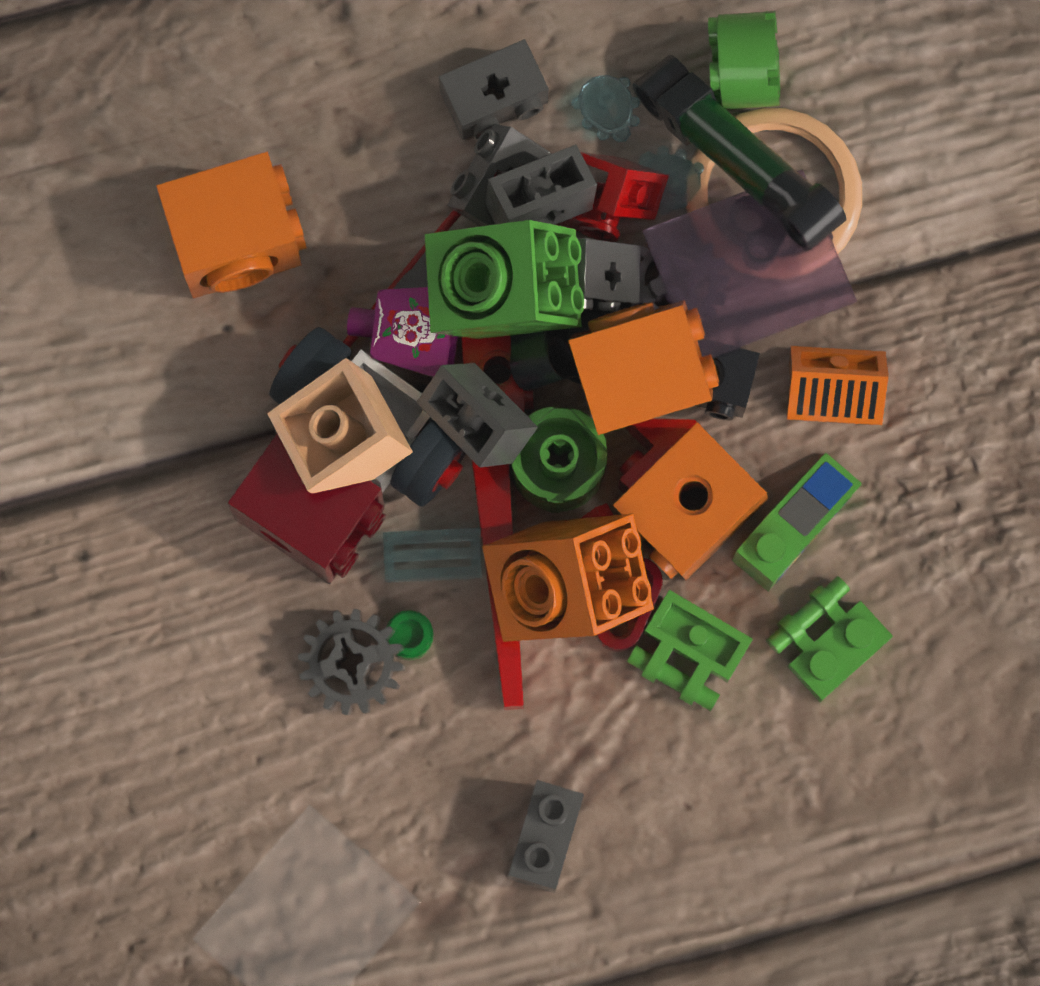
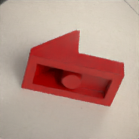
M653 418L625 427L648 452L644 455L640 450L636 451L620 467L619 471L623 476L619 480L618 489L625 494L697 421L695 419Z

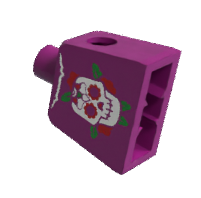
M428 287L378 290L375 309L350 308L347 319V334L349 336L372 338L371 358L432 377L435 376L441 365L455 364L458 336L430 332Z

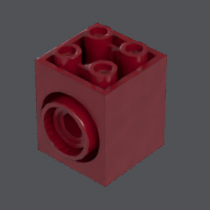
M278 433L228 502L237 522L329 584H331L336 575L344 578L358 559L359 554L355 550L364 535L371 539L387 516L383 513L385 504L382 488L370 480L313 494L308 492Z

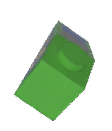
M825 453L735 552L732 561L769 592L848 502L862 483Z

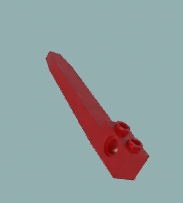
M510 335L483 339L462 337L463 364L475 363L484 373L490 366L496 364L503 365L510 371ZM512 374L506 382L496 384L524 413V410H534L533 390L524 391L514 381ZM471 459L482 545L484 546L513 534L509 464L479 467ZM485 562L504 710L524 709L520 641L503 642Z

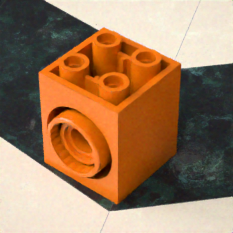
M268 151L156 185L182 271L193 299L214 292L224 293L241 290L260 283L273 274L302 266L299 251L307 249L304 233L296 208L286 211L287 206L293 205L290 189L282 164L272 166Z
M685 300L655 308L653 302H647L603 315L588 321V330L575 333L568 340L598 435L712 401V388L719 386V378L712 355L702 356L698 340L704 339L705 335L698 309L696 307L688 310Z
M697 422L613 506L621 515L634 514L640 540L642 541L645 538L655 548L649 557L671 579L679 573L687 581L769 499L767 492ZM693 488H701L708 492V500L704 507L695 511L684 508V495Z
M633 513L542 522L482 546L503 642L595 636L654 609L651 598V586L647 579L641 551V540L637 532Z

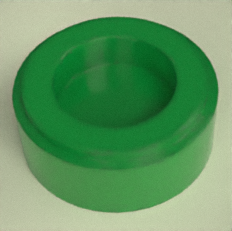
M405 610L395 614L389 620L386 628L391 626L395 630L393 636L388 640L390 645L401 644L404 648L402 652L395 655L396 657L403 660H416L428 653L433 644L434 632L431 622L425 615L417 611Z

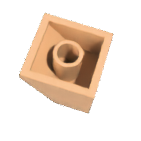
M347 358L267 413L307 491L312 494L374 480L413 453L373 377Z

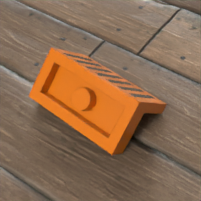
M805 346L790 347V387L786 413L787 420L882 425L889 378L886 351Z

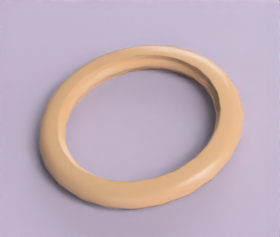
M758 108L735 115L734 117L752 133L763 130H782L800 135L814 143L826 155L835 170L839 184V204L843 208L847 220L808 252L803 250L800 253L775 257L770 267L764 271L750 270L742 261V248L733 244L721 232L712 217L708 202V182L715 163L697 148L690 160L685 178V207L690 225L701 244L705 246L711 243L713 245L711 254L716 259L723 258L724 265L740 274L759 279L786 280L807 275L828 264L847 245L857 228L862 209V181L856 160L845 142L829 126L805 113L787 108ZM751 253L755 259L766 258L765 256Z

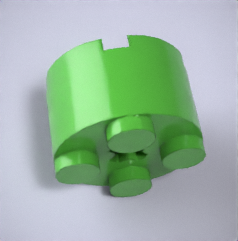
M776 11L718 14V17L708 18L709 45L712 48L713 61L710 62L709 66L710 86L716 101L725 109L780 106L779 48L775 33H778Z
M555 407L542 408L528 416L538 428L514 462L510 464L512 480L519 493L529 503L551 513L573 510L587 503L597 493L603 482L608 455L604 434H597L593 419L580 410ZM554 452L557 456L566 453L568 455L566 466L562 467L560 464L551 466L549 464L550 453Z

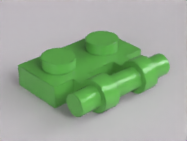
M839 576L834 578L825 587L819 585L809 594L811 600L793 616L790 614L784 616L777 623L779 628L766 639L768 645L777 654H780L791 643L797 648L801 654L788 665V668L819 702H822L893 637L861 600L847 613L839 606L838 601L850 591L848 585ZM824 614L833 626L814 642L805 630Z
M669 590L644 631L645 635L659 642V646L652 655L636 645L627 662L643 671L641 676L652 683L657 679L681 694L679 699L689 705L696 702L711 711L720 694L706 687L704 683L710 673L728 683L753 638ZM673 651L698 665L691 677L666 663Z

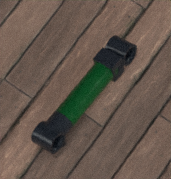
M668 55L632 84L637 98L654 118L660 121L664 120L666 128L684 145L688 146L692 143L779 220L787 235L802 250L808 252L847 220L839 202L824 186L819 183L812 185L720 105L716 101L712 88L696 74L690 73L673 55Z

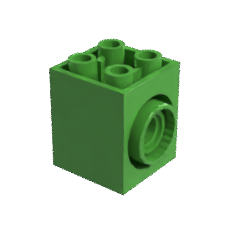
M524 220L425 234L431 333L483 339L582 327L581 313L584 310L585 301L583 291L579 286L578 264L581 261L582 253L580 242L576 237V229L533 220Z

